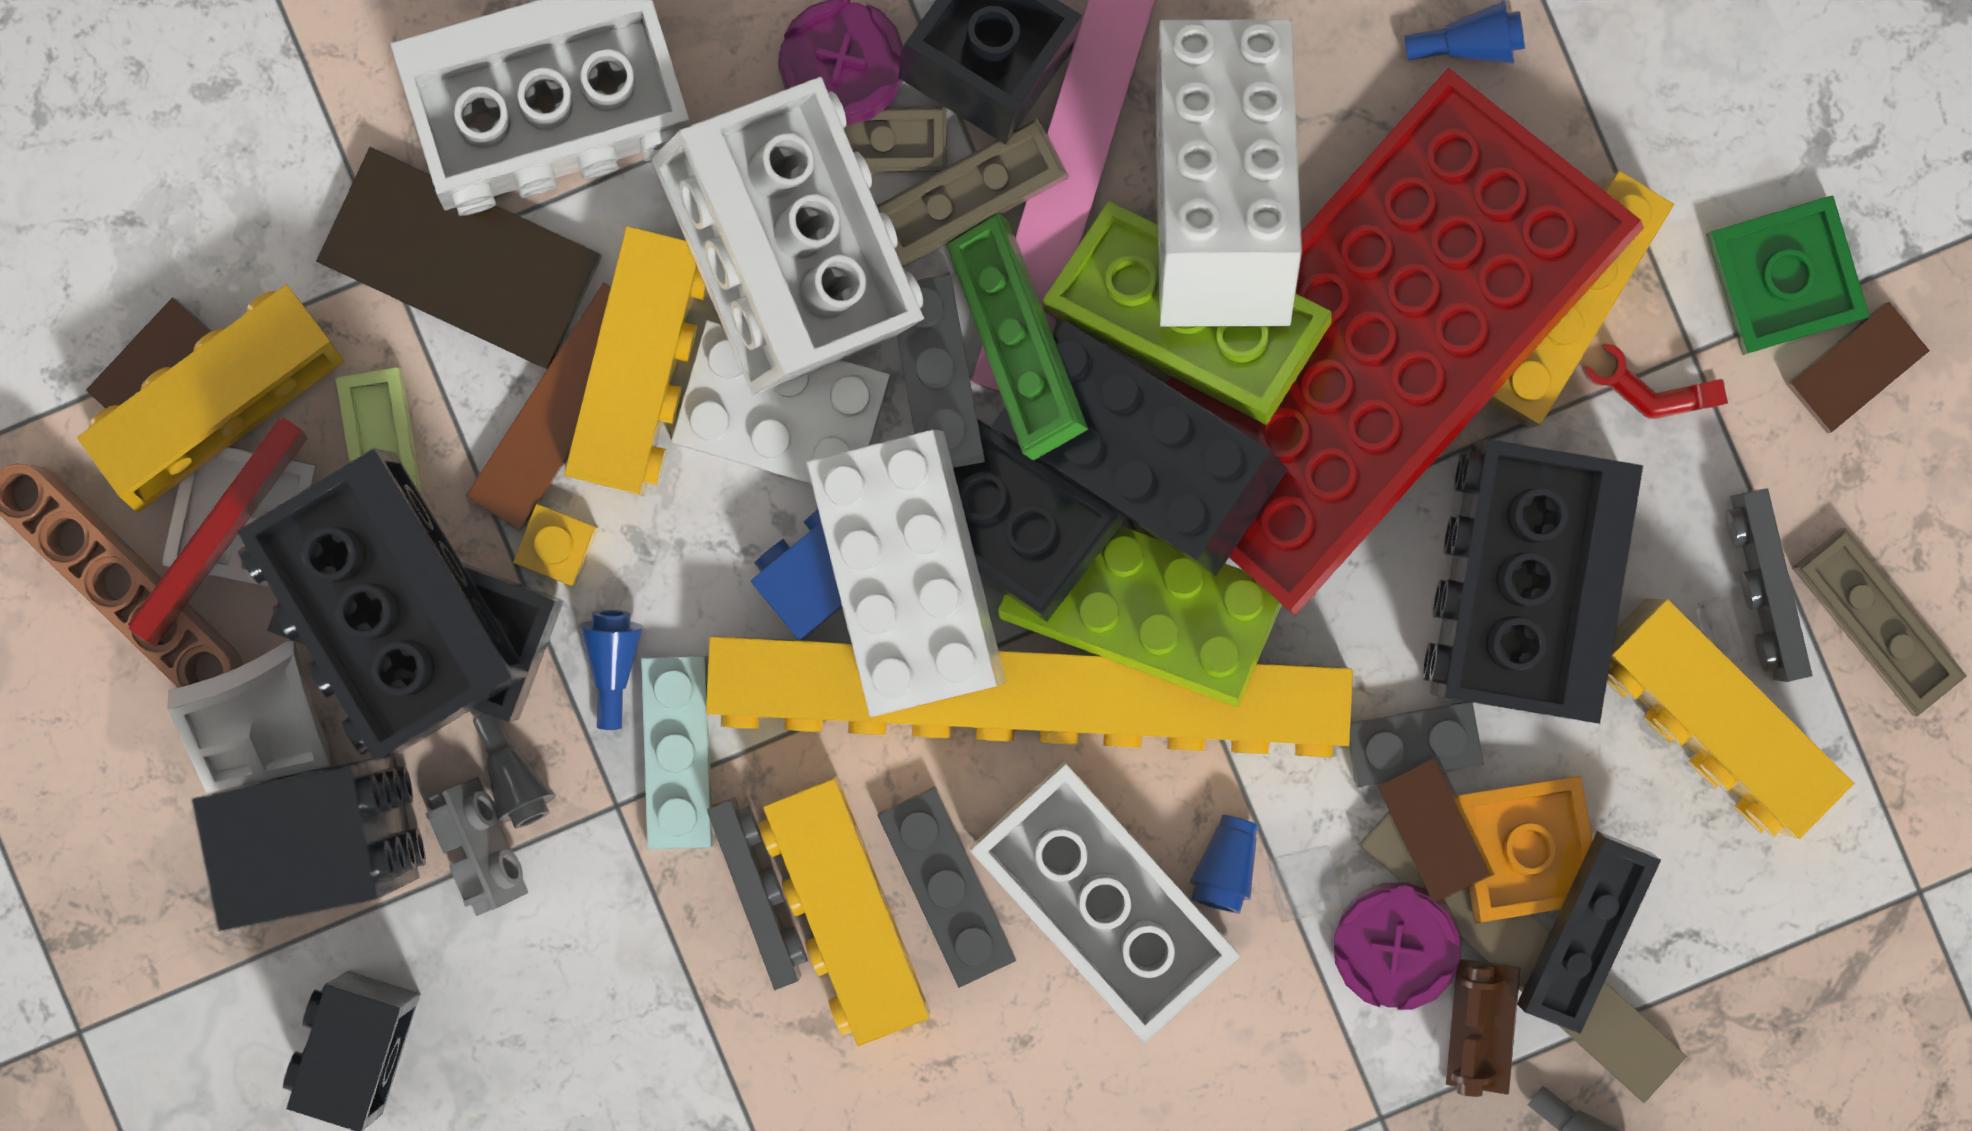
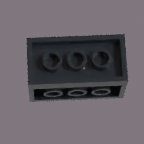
M1490 439L1474 443L1468 454H1460L1455 473L1454 491L1463 492L1460 515L1457 517L1450 516L1448 520L1443 548L1444 554L1453 556L1450 577L1447 580L1440 579L1438 581L1433 605V617L1442 618L1438 644L1428 643L1423 664L1422 679L1432 682L1430 694L1443 698L1600 724L1643 465ZM1535 501L1537 503V510L1543 514V521L1541 525L1534 526L1533 530L1530 531L1528 522L1523 520L1522 512L1524 507L1531 506L1532 502ZM1524 563L1527 573L1532 575L1531 588H1525L1520 596L1518 588L1512 584L1511 578L1513 571L1520 570ZM1512 626L1516 628V636L1522 639V646L1520 651L1513 652L1511 659L1508 660L1507 651L1501 648V638L1503 635L1509 634Z
M373 448L236 531L245 545L238 550L243 565L256 583L261 584L267 581L279 601V604L272 607L278 623L292 641L298 638L302 639L314 659L307 664L313 681L326 698L335 694L348 715L346 719L341 721L342 727L354 748L361 755L369 751L375 761L396 756L530 675L399 457L394 452ZM336 543H345L347 545L349 554L346 556L347 563L345 566H335L332 555L335 553L334 546ZM369 599L380 600L382 603L383 611L380 614L382 619L380 623L369 622L367 619L366 611ZM403 655L406 657L414 656L417 661L418 668L415 670V680L411 678L404 679L400 673L399 667L402 665L401 657Z
M395 756L377 761L372 758L254 782L191 799L218 932L376 900L419 879L418 867L426 864V854L421 832L418 828L410 829L405 804L413 803L410 775L405 765L397 767Z

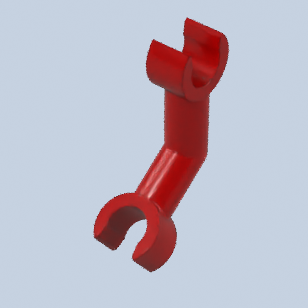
M1611 344L1602 345L1605 352L1611 355L1616 362V369L1611 376L1601 377L1589 366L1582 367L1584 375L1591 383L1598 386H1610L1648 419H1658L1728 404L1723 379L1656 393L1626 367V358L1623 352Z

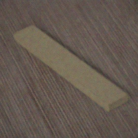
M1388 811L1359 845L1400 882H1407L1426 889L1390 811ZM1469 888L1442 900L1450 908L1460 928V937L1489 963L1521 968L1519 990L1523 992L1550 931L1532 914L1475 924ZM1604 982L1581 1034L1559 1026L1643 1103L1653 1095L1687 1057L1606 982Z

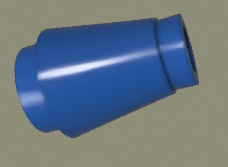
M1222 815L1220 824L1216 828L1189 881L1195 885L1191 900L1211 908L1240 914L1243 901L1251 900L1256 834L1259 827L1257 824L1238 817Z

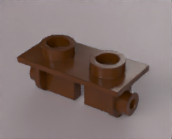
M1460 959L1455 978L1446 1085L1456 1086L1457 1093L1460 1095L1480 1097L1483 1095V1091L1509 1094L1520 967Z

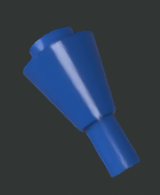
M1506 0L1445 26L1446 29L1405 35L1408 60L1449 54L1452 58L1514 64L1513 51L1525 49L1520 11L1508 12Z
M600 610L592 613V621L581 623L579 627L593 684L597 688V728L602 730H618L622 728L623 689L627 686L643 625L631 622V613Z

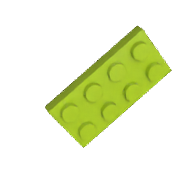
M1111 201L1107 202L1043 299L1044 312L1062 321L1066 320L1083 332L1265 425L1272 418L1332 323L1330 310L1295 293L1290 326L1160 327L1158 225Z
M1120 526L1048 622L1006 594L999 606L998 612L1000 619L1239 707L1282 604L1242 569L1224 564L1217 576H1214L1163 541Z

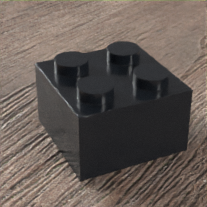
M936 0L904 44L898 78L1006 145L1073 50L1082 15L1059 0Z
M347 971L332 981L326 982L322 991L315 989L307 1004L302 1022L303 1027L311 1029L307 1044L302 1053L295 1051L292 1055L283 1081V1089L292 1091L286 1109L353 1131H364L383 1114L420 993L351 971Z

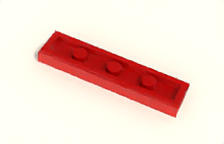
M284 417L282 420L280 418L277 420L128 623L129 630L156 647L238 535L236 531L244 527L289 463L308 438L300 428Z

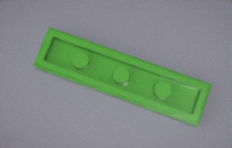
M997 213L946 243L1022 453L1035 460L1088 430L1010 222L1000 213Z

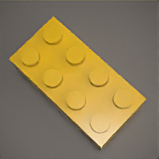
M1644 599L1616 628L1607 684L1621 697L1625 698L1628 695L1634 700L1638 698L1649 708L1642 716L1649 726L1668 743L1674 740L1680 746L1685 744L1694 753L1693 757L1688 761L1691 767L1714 788L1721 786L1727 792L1731 789L1740 798L1733 807L1758 832L1762 833L1765 830L1773 837L1781 833L1800 840L1855 784L1668 599Z

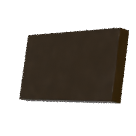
M369 147L316 262L544 369H548L562 344L602 255L497 205L465 216H459L456 207L444 210L430 174L373 147Z

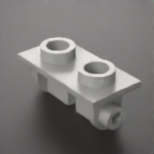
M479 777L426 799L431 811L425 814L430 821L443 854L462 846L467 858L449 865L464 900L465 907L472 905L476 916L528 894L522 879L521 864L517 856L509 849L497 821L494 801L484 791Z

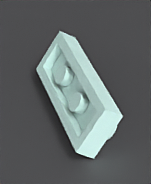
M707 656L641 658L647 850L711 848L713 846V830L707 809L712 806L709 714H706Z

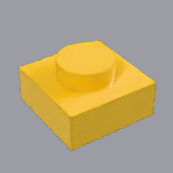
M536 504L513 563L570 586H575L598 527Z

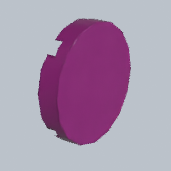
M826 0L809 6L789 24L779 51V74L785 90L822 77L827 91L834 92L839 98L845 112L846 125H853L874 118L893 102L903 83L898 78L904 46L897 27L880 9L867 3L866 6L860 3H851L850 0Z
M1407 882L1381 883L1359 893L1343 910L1334 935L1335 965L1345 985L1364 1002L1377 1007L1383 1005L1388 1008L1397 1007V1010H1413L1436 1000L1453 982L1461 958L1460 928L1450 908L1443 901L1433 903L1427 889Z

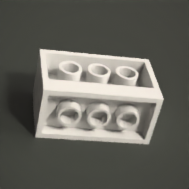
M537 0L390 43L437 196L444 210L456 207L459 216L470 215L492 208L496 205L494 196L518 189L521 198L548 192L558 187L555 178L580 171L582 179L606 175L619 169L618 159L641 153L644 161H651V158L679 130L689 127V117L653 0ZM606 77L622 82L618 86V92L612 95H605L603 91H595L593 89L599 86L600 79ZM544 95H550L552 99L562 100L555 105V111L543 114L540 109L532 110L530 107L535 106L537 98ZM483 113H488L490 117L500 118L493 123V129L487 132H480L478 128H469V125L476 122V116Z
M1292 19L1160 20L1155 89L1160 327L1290 326L1301 257Z
M822 77L681 129L651 158L752 396L889 341L924 319L920 310L923 306L920 287L915 277L910 272H904L894 249L898 243L895 228L888 215L882 211L879 212L869 190L872 186L869 167L859 152H853L843 129L846 127V116L843 106L834 92L827 91Z

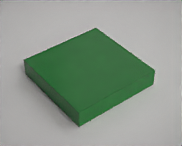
M1833 195L1706 234L1742 355L1870 317Z

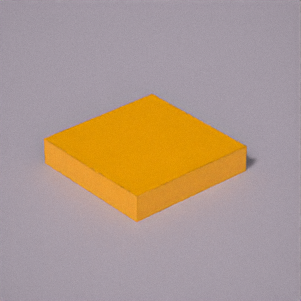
M1581 776L1458 795L1457 797L1495 874L1468 887L1475 924L1561 910L1593 841Z

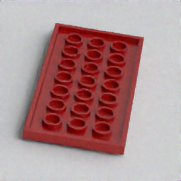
M1449 67L1300 232L1301 257L1295 293L1330 310L1332 323L1268 424L1265 425L1173 377H1170L1165 383L1269 449L1288 468L1229 556V559L1294 616L1297 615L1644 229L1641 219Z

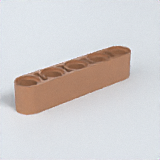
M16 463L7 465L0 470V516L174 685L179 688L200 682L196 675V665L200 657L207 652L219 659L222 664L223 673L243 665L242 658L236 649L188 603L175 619L177 624L176 633L172 640L166 644L159 642L154 647L129 630L128 623L162 577L63 481L47 468ZM30 476L36 482L39 493L35 504L24 511L15 502L14 489L20 479ZM70 520H75L80 524L85 536L81 549L73 555L64 551L59 540L61 529ZM116 564H120L127 570L131 580L128 592L119 600L112 597L105 586L106 574Z

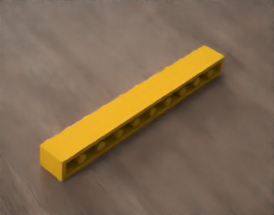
M712 636L709 641L706 714L721 715V727L756 729L759 728V717L785 718L784 730L822 732L823 720L849 721L848 733L886 735L887 723L912 724V736L928 738H950L951 726L975 727L976 739L989 741H1014V729L1040 731V743L1078 744V733L1104 734L1103 746L1141 748L1142 736L1168 737L1167 749L1205 751L1206 739L1231 740V752L1269 754L1270 742L1295 743V755L1309 757H1333L1334 745L1349 746L1353 669L1348 667L1257 663L1240 705L1236 707L1098 655L998 650L1006 679L1005 683L870 717L852 643Z

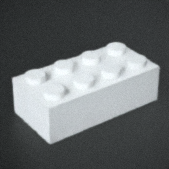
M930 430L807 462L870 717L1005 683L1006 679L944 431Z
M1066 761L1062 762L970 847V852L1144 1044L1241 957L1234 946Z

